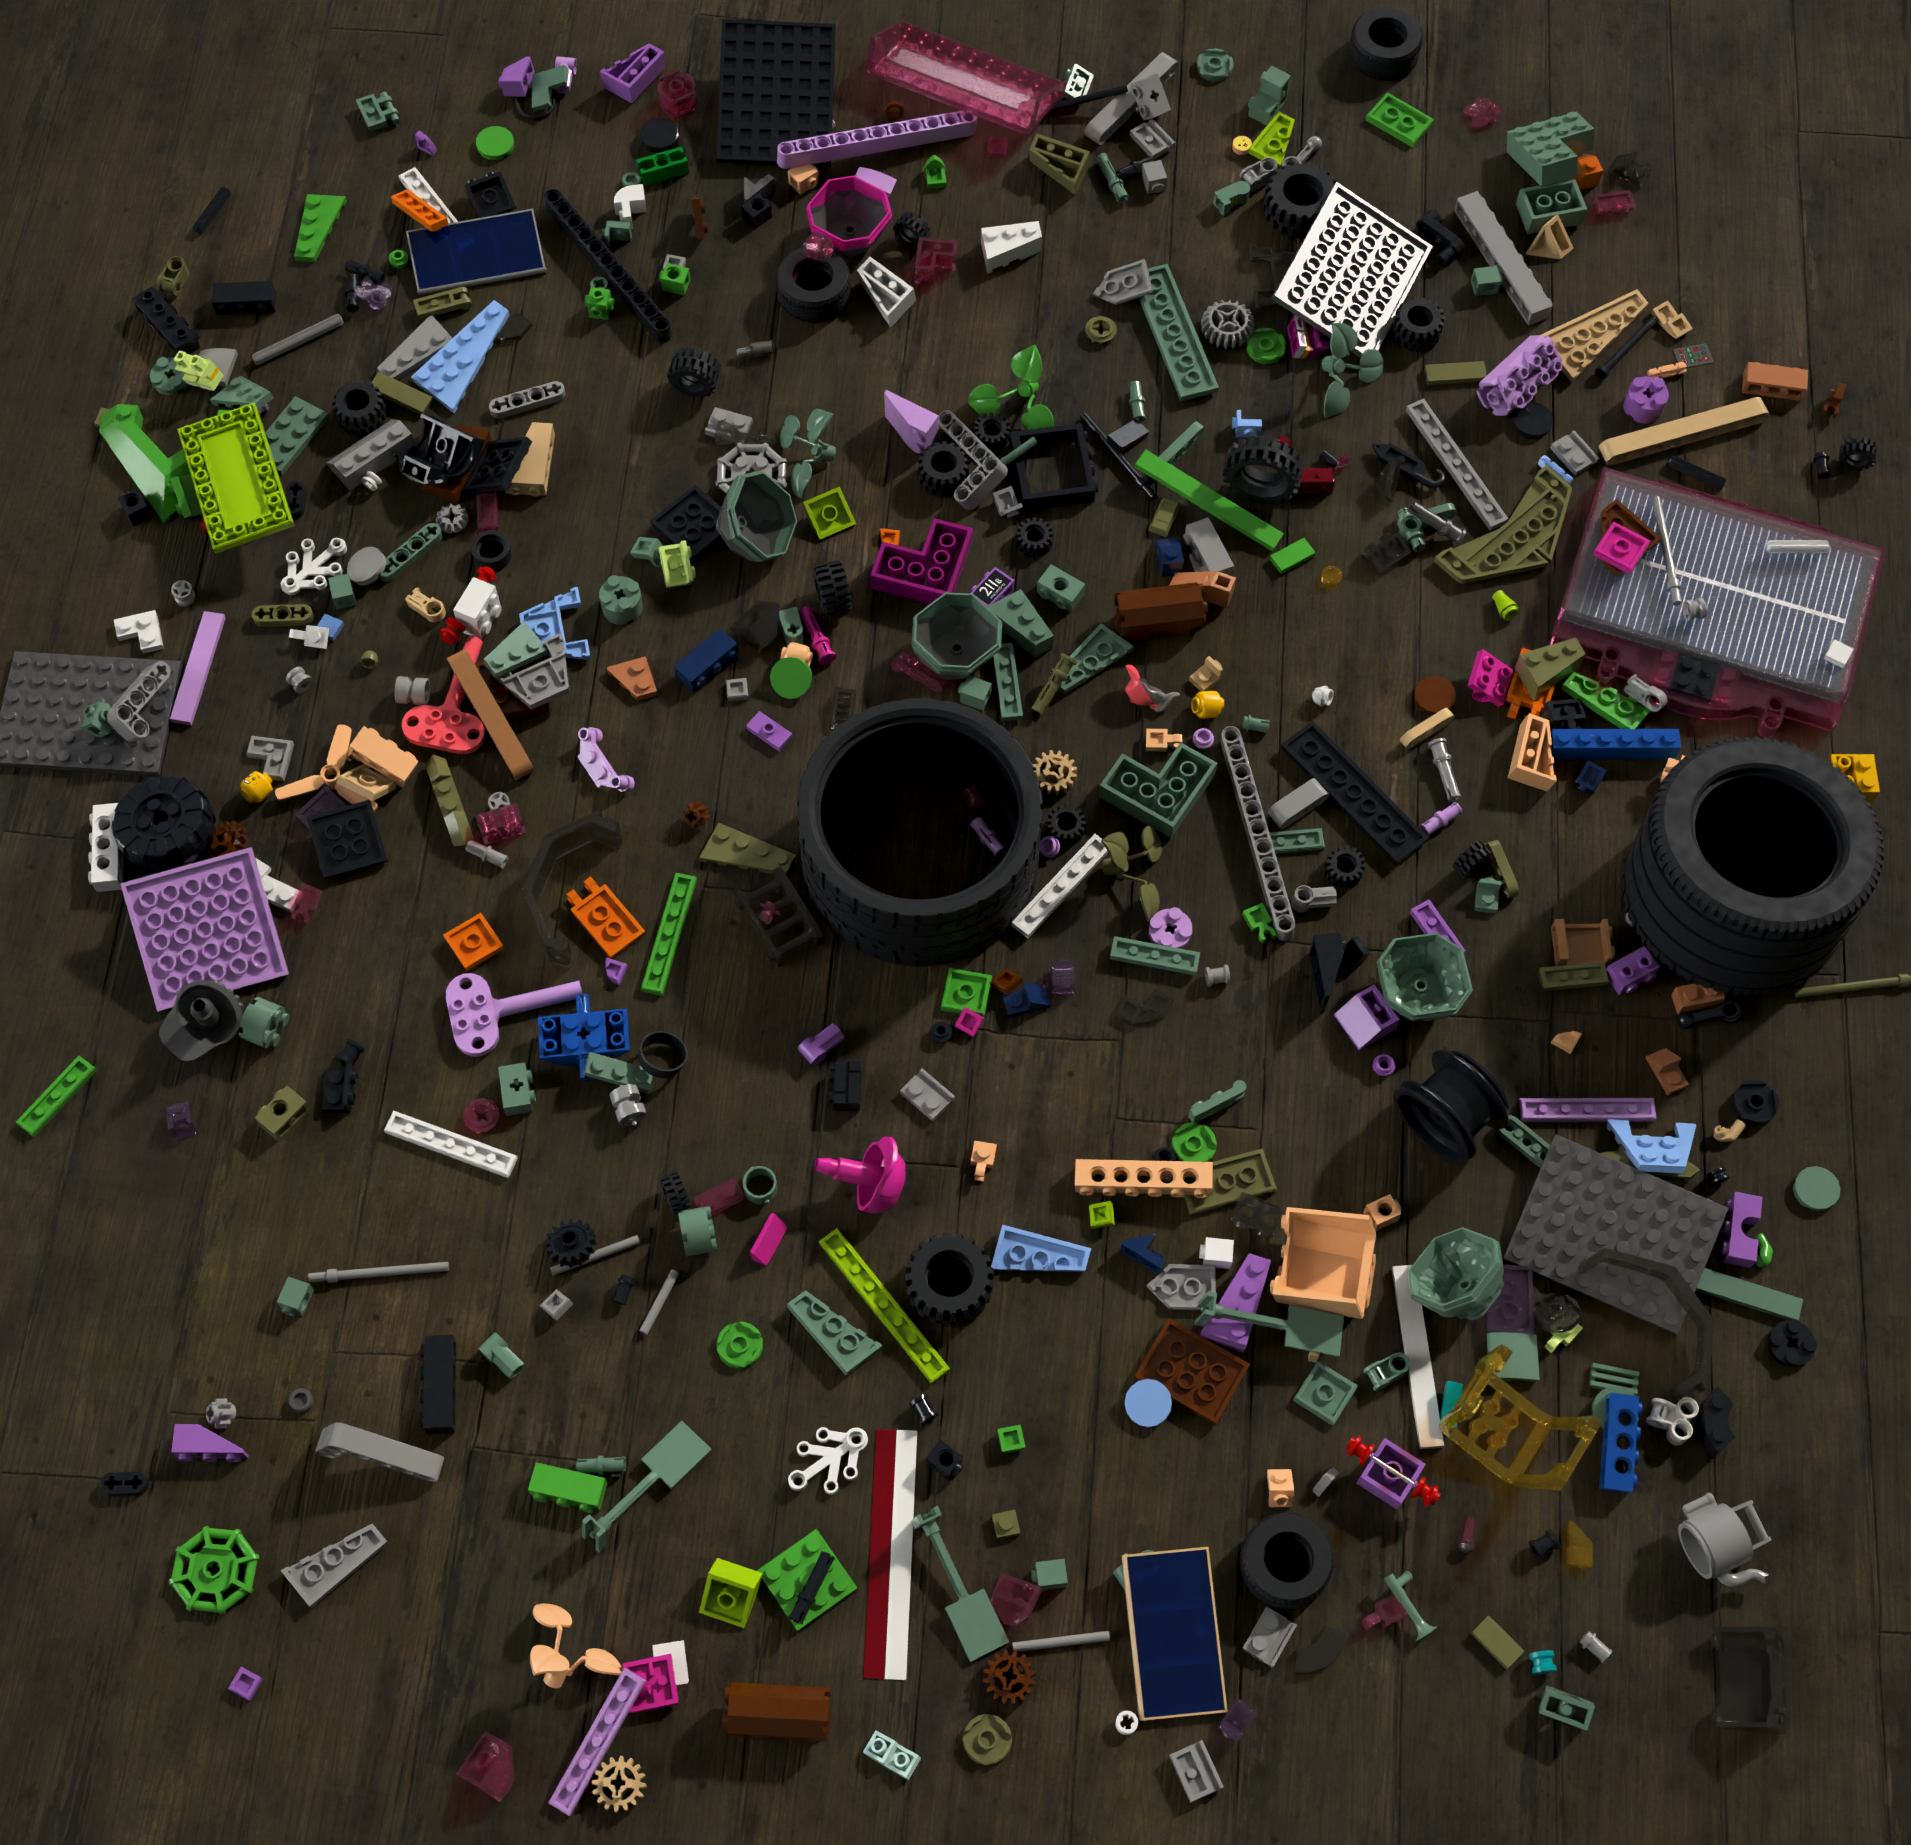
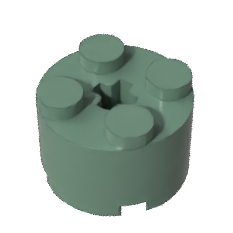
M613 575L601 586L599 599L602 612L608 621L617 625H624L631 620L635 621L638 619L643 610V603L639 584L628 577Z
M256 997L254 1000L257 1002L254 1005L249 1004L241 1018L239 1027L243 1028V1034L239 1033V1037L264 1048L276 1047L280 1041L279 1033L282 1027L286 1026L289 1021V1014L286 1013L284 1007L261 997Z
M710 1206L678 1212L686 1257L718 1251Z

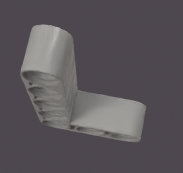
M946 410L939 415V426L979 465L954 492L955 500L966 510H972L1005 478L1008 470L951 411Z
M337 1422L322 1429L315 1451L316 1454L327 1458H337L347 1454L432 1482L438 1481L444 1462V1457Z

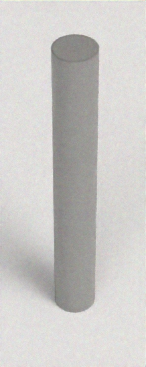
M671 1269L639 1330L641 1333L648 1335L679 1276L677 1271Z

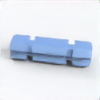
M1544 455L1539 459L1538 465L1541 468L1547 465L1567 483H1572L1573 478L1568 473L1564 474L1565 471L1555 462L1551 463L1549 457Z

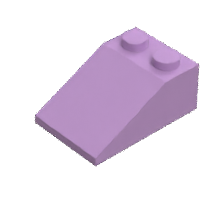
M886 390L884 392L885 417L908 447L916 453H922L923 450L926 451V447L929 445L933 447L934 443L939 439V415Z

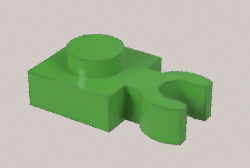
M1263 903L1243 911L1242 915L1252 932L1258 930V938L1262 944L1265 943L1266 938L1264 934L1266 933L1272 939H1275L1276 932L1269 926L1272 924V919Z

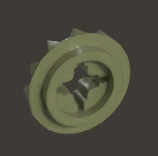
M1097 316L1087 322L1085 332L1087 338L1092 340V343L1096 341L1101 345L1102 342L1109 343L1111 339L1115 338L1117 327L1110 318ZM1100 326H1102L1103 329L1102 335L1099 334Z

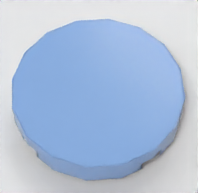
M1140 1380L1132 1385L1126 1393V1412L1132 1421L1141 1426L1151 1427L1158 1425L1171 1412V1394L1157 1380Z

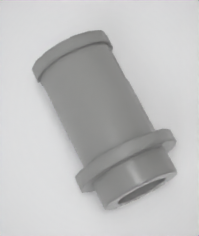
M1588 1631L1580 1640L1582 1648H1587L1603 1663L1610 1656L1612 1650L1595 1637L1596 1633L1592 1634Z

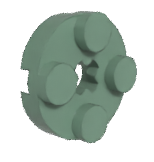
M159 358L150 371V380L159 393L164 395L177 394L178 390L182 388L185 390L189 386V384L182 380L185 375L184 372L174 370L177 366L174 358ZM169 374H174V375H175V376H171L170 379L167 378V376H168Z

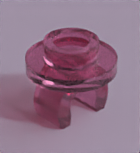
M769 901L766 904H760L764 909L759 919L768 924L771 922L774 914L780 915L781 913L777 911L778 906Z

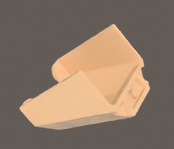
M1287 1207L1286 1215H1282L1281 1228L1285 1229L1287 1235L1286 1245L1283 1244L1281 1250V1257L1284 1258L1283 1265L1279 1266L1278 1276H1276L1275 1280H1271L1270 1293L1275 1301L1363 1319L1364 1310L1368 1308L1376 1263V1254H1373L1376 1231L1370 1216Z

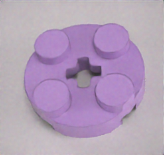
M1179 908L1163 909L1151 918L1149 937L1153 944L1183 949L1188 944L1192 936V923L1189 917ZM1167 926L1175 928L1174 934H1171V932L1166 933Z

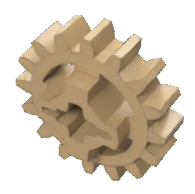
M1050 750L1049 755L1043 752L1041 759L1035 758L1033 767L1039 780L1041 792L1046 789L1047 795H1050L1051 791L1058 795L1059 790L1066 793L1067 787H1073V782L1077 779V767L1074 766V760L1068 761V754L1063 757L1061 756V751H1058L1056 755ZM1044 766L1045 769L1042 770V773L1040 774V770Z
M623 1756L619 1757L618 1762H615L613 1757H610L609 1765L602 1762L603 1770H595L594 1772L598 1776V1780H592V1784L597 1786V1789L592 1792L593 1795H600L597 1800L599 1805L606 1802L605 1809L607 1811L611 1806H614L615 1813L619 1812L620 1807H623L628 1812L629 1804L636 1807L637 1802L635 1799L637 1797H644L640 1789L647 1788V1785L641 1782L646 1776L644 1773L638 1774L641 1766L637 1764L633 1767L634 1760L632 1758L626 1763ZM615 1769V1772L610 1777H605L611 1770ZM626 1769L634 1774L635 1780L626 1777ZM621 1776L625 1786H620V1790L617 1792V1788L613 1784L618 1783ZM603 1789L612 1791V1800L606 1797ZM629 1791H633V1793L627 1799L623 1800L624 1796Z

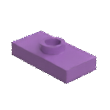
M760 711L746 725L747 730L779 752L793 737L791 732Z

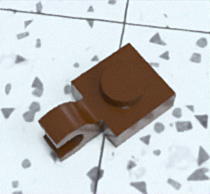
M1839 382L1836 389H1831L1827 399L1830 403L1825 404L1822 415H1825L1826 411L1830 410L1833 412L1832 418H1836L1847 384Z

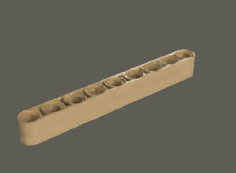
M1755 397L1607 439L1599 445V450L1606 464L1611 466L1756 425L1768 419L1770 414L1762 399Z

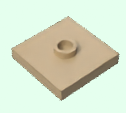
M360 765L338 776L336 782L371 801L395 790L397 785L395 781L364 765Z

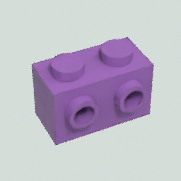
M1643 946L1610 964L1606 971L1610 984L1620 995L1624 992H1633L1638 988V984L1642 982H1651L1656 978L1655 974L1660 966L1646 947Z

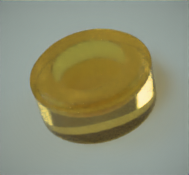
M1328 566L1323 569L1321 581L1324 585L1336 587L1341 583L1342 572L1338 567Z

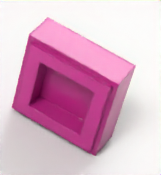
M964 1007L954 1026L974 1037L984 1017Z

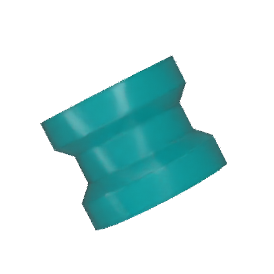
M1545 1650L1529 1654L1530 1660L1533 1661L1534 1665L1532 1668L1533 1675L1557 1672V1667L1553 1664L1554 1651Z

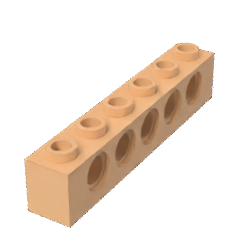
M1076 1159L1075 1191L1080 1192L1081 1195L1102 1193L1105 1196H1114L1116 1193H1125L1127 1196L1148 1194L1151 1197H1160L1162 1194H1171L1172 1197L1194 1195L1197 1198H1205L1208 1195H1212L1213 1162ZM1095 1175H1102L1104 1177L1101 1182H1095L1092 1178ZM1119 1175H1123L1127 1178V1180L1125 1182L1120 1183L1117 1182L1115 1178ZM1147 1176L1150 1180L1147 1183H1141L1138 1181V1178ZM1169 1176L1173 1180L1166 1184L1161 1181V1178ZM1186 1177H1193L1196 1181L1192 1184H1187L1183 1180Z

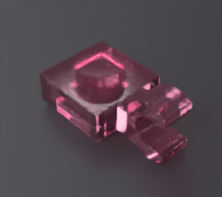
M1393 1594L1375 1603L1373 1607L1376 1612L1364 1617V1620L1361 1622L1366 1630L1381 1621L1386 1628L1407 1617L1408 1614Z

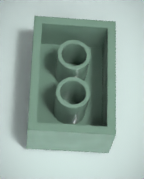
M1575 179L1556 182L1543 187L1534 186L1520 189L1516 201V206L1527 234L1540 232L1542 227L1555 215H1559L1564 228L1581 225L1587 212V207Z

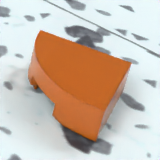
M880 528L881 541L899 546L900 530Z

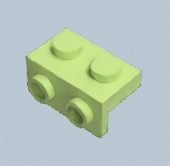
M681 541L680 544L659 547L666 589L691 585L694 581L693 578H696L694 566L690 564L689 558L692 557L690 546L686 545V541Z

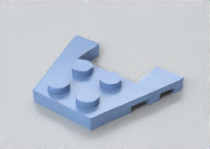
M578 587L570 589L571 592L555 596L554 600L546 604L541 603L519 614L520 623L525 622L543 644L544 640L561 633L566 658L591 660L587 639L569 643L565 642L560 610L581 607Z
M1608 1119L1607 1129L1609 1132L1613 1131L1615 1140L1618 1144L1624 1146L1626 1149L1625 1154L1638 1171L1684 1174L1696 1124L1675 1123L1674 1132L1676 1138L1671 1136H1634L1631 1134L1628 1120Z

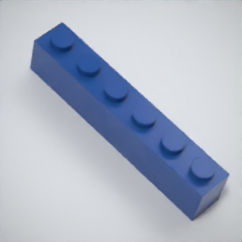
M1679 729L1551 730V754L1554 760H1668V758L1676 759L1681 749Z

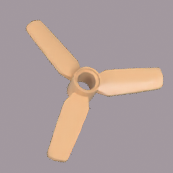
M346 725L337 726L327 757L328 765L321 769L320 775H313L277 788L275 790L277 799L281 801L313 792L325 785L329 790H337L338 795L350 804L369 800L336 783L338 776L341 775V769L345 766L352 732L351 728ZM331 775H336L334 779H327ZM371 801L375 813L378 805L375 801Z

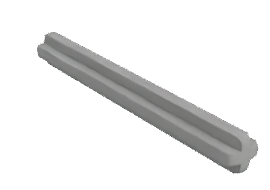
M339 314L329 317L252 354V359L256 365H260L343 325V319Z

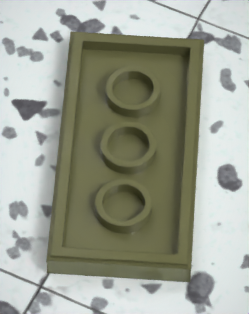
M1263 1148L1214 1161L1212 1195H1208L1205 1198H1197L1194 1195L1184 1196L1190 1216L1275 1193L1277 1187ZM1186 1177L1183 1181L1187 1184H1192L1196 1180L1193 1177Z

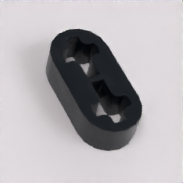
M301 481L290 482L286 489V500L293 519L300 518L305 511L307 491ZM296 489H300L297 491V496H295L294 492H296ZM294 503H296L297 507L292 511L291 509L294 508Z
M140 1472L108 1473L102 1478L100 1483L101 1489L107 1495L113 1497L139 1496L144 1494L149 1487L147 1477ZM137 1478L142 1482V1485H138L137 1489L132 1485H128V1483H135ZM113 1479L117 1483H122V1485H115L113 1490L107 1486L112 1483Z

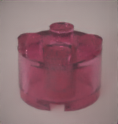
M670 71L662 75L657 86L659 104L662 110L672 118H677L695 110L697 107V95L693 77L686 72L682 74L679 71Z

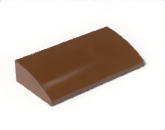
M467 425L454 426L465 433L473 434L485 440L480 454L486 443L492 440L489 430ZM472 469L463 478L451 485L433 486L423 484L421 491L458 503L464 493L462 488Z

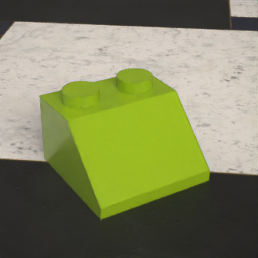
M717 1558L708 1573L699 1613L745 1628L758 1593L762 1573Z

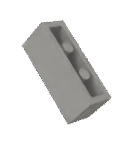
M1209 517L1186 525L1183 538L1185 544L1190 546L1194 561L1199 563L1200 571H1218L1232 576L1234 564Z

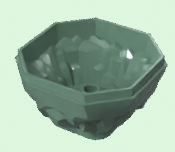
M1438 933L1395 938L1376 962L1385 1004L1394 1009L1399 1015H1403L1414 1022L1445 1019L1453 1016L1459 1011L1473 991L1462 948Z
M1464 1227L1435 1237L1408 1270L1411 1299L1445 1318L1456 1316L1459 1319L1468 1318L1470 1320L1481 1318L1498 1298L1501 1288L1504 1286V1268L1499 1241Z

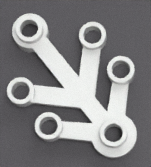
M340 538L332 539L329 543V548L312 561V553L315 549L314 542L311 539H304L301 542L304 551L303 569L296 574V565L300 561L299 556L294 551L288 552L286 554L288 575L281 581L282 590L289 595H295L303 588L325 589L327 581L321 575H332L335 577L342 574L343 571L341 565L336 562L330 564L329 567L320 566L333 555L343 556L347 552L345 541ZM308 576H316L314 580H304Z
M825 1427L819 1428L816 1432L817 1440L820 1443H826L829 1440L842 1442L836 1448L812 1445L806 1441L799 1442L797 1453L801 1457H807L810 1454L823 1456V1458L804 1471L795 1470L791 1472L788 1477L790 1488L795 1491L805 1489L809 1479L830 1465L828 1479L824 1483V1490L829 1495L836 1494L838 1491L837 1478L841 1456L848 1451V1466L844 1468L843 1473L846 1480H855L858 1476L856 1466L859 1451L863 1450L868 1443V1436L861 1428H852L847 1433L829 1431ZM826 1432L828 1436L825 1439H821L819 1434ZM859 1437L861 1441L858 1444H854L852 1439ZM803 1445L808 1447V1451L805 1453L799 1450ZM852 1469L855 1471V1474L849 1477L846 1472ZM800 1478L803 1482L797 1486L794 1484V1480ZM830 1483L836 1485L832 1491L827 1489V1485Z

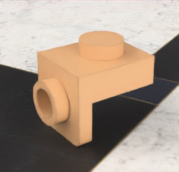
M1291 1469L1267 1470L1269 1507H1292L1294 1485Z

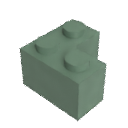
M1272 65L1267 72L1264 71L1259 80L1261 86L1258 93L1248 103V116L1267 126L1287 102L1291 75Z

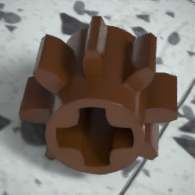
M701 801L695 804L693 802L687 804V810L682 812L684 814V822L691 825L692 829L697 826L700 828L705 826V820L710 818L708 806L701 805Z

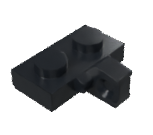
M1580 698L1547 701L1543 704L1549 724L1558 723L1560 729H1577L1576 721L1586 718Z

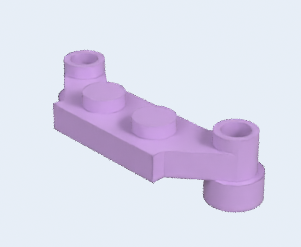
M593 727L581 728L578 732L580 754L577 757L596 786L600 789H604L606 786L617 788V790L626 793L632 791L635 784L634 779L628 775L618 776L597 746L603 738L601 730Z

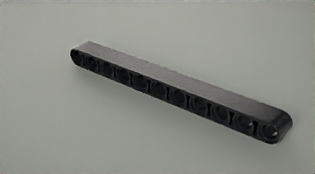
M557 189L547 190L544 194L546 210L599 274L608 281L609 286L652 337L660 343L668 342L671 339V327L668 318L562 193Z

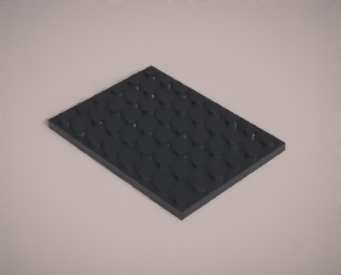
M722 19L716 162L778 165L777 147L780 143L832 134L836 24ZM831 161L811 165L831 167Z

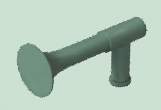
M1405 1571L1396 1579L1392 1573L1385 1577L1384 1580L1415 1624L1418 1632L1417 1641L1432 1632L1437 1626H1430L1421 1618L1402 1588L1413 1579L1412 1574L1409 1571Z

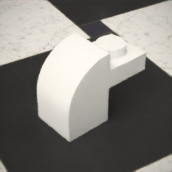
M643 184L626 186L620 189L614 197L616 215H619L620 222H630L631 229H633L631 214L646 212Z

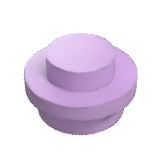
M1206 728L1197 730L1193 735V743L1200 749H1207L1214 742L1213 734Z
M1047 836L1040 841V852L1043 856L1052 858L1058 854L1060 843L1057 838Z

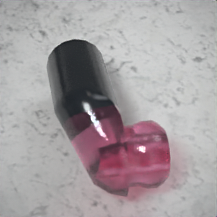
M1324 450L1319 456L1320 459L1332 468H1345L1349 465L1350 456L1346 453L1341 454L1340 457H1334L1327 450Z

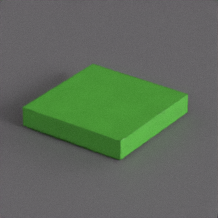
M949 968L941 1010L961 1014L964 1007L984 1017L992 975Z

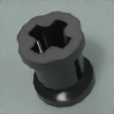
M347 1039L345 1048L340 1054L335 1056V1059L345 1067L347 1063H351L354 1066L353 1062L360 1053L365 1051L360 1044Z
M927 1393L918 1396L909 1403L910 1407L914 1408L918 1414L921 1425L932 1421L939 1415L937 1410L934 1411L928 1401L929 1396Z
M1550 1529L1546 1530L1545 1535L1528 1542L1531 1551L1538 1560H1542L1544 1555L1550 1551L1561 1548L1559 1539Z

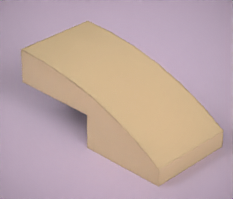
M1668 300L1650 312L1652 316L1658 318V324L1675 339L1693 329L1682 313L1678 315Z

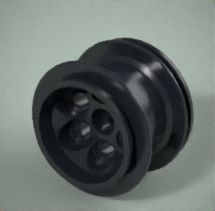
M1437 1050L1432 1055V1065L1435 1072L1422 1084L1412 1080H1404L1400 1084V1088L1394 1092L1393 1100L1405 1124L1422 1143L1445 1161L1455 1165H1463L1468 1159L1475 1157L1476 1145L1473 1137L1484 1126L1504 1129L1508 1125L1507 1111L1509 1104L1500 1085L1477 1061L1459 1051Z

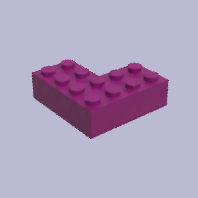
M934 518L922 552L882 542L870 575L871 589L931 604L945 592L955 593L973 543V528Z

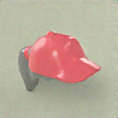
M1126 665L1131 680L1127 684L1125 691L1131 703L1140 706L1148 705L1154 711L1161 712L1170 705L1174 698L1180 696L1178 692L1164 694L1160 689L1150 686L1146 679L1140 678L1134 666Z

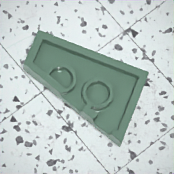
M239 376L234 378L227 387L212 397L210 401L214 406H219L222 403L226 407H233L234 405L242 407L255 402L259 410L274 397L270 391Z
M523 622L484 658L483 665L496 679L546 656L548 649L529 626Z

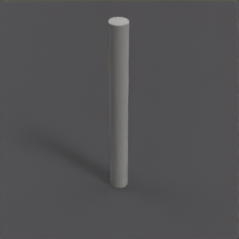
M636 1235L595 1250V1253H591L589 1256L590 1259L583 1262L582 1265L640 1244L639 1238ZM560 1264L550 1267L552 1275L555 1276L579 1267V1265L570 1268L565 1265L560 1267Z
M1109 1631L1012 1642L1013 1651L1016 1650L1017 1652L1110 1641Z

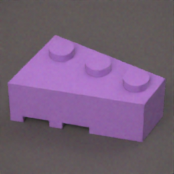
M650 43L629 54L630 57L622 62L620 60L616 61L613 67L607 70L605 68L600 70L602 87L633 103L666 68L664 51Z

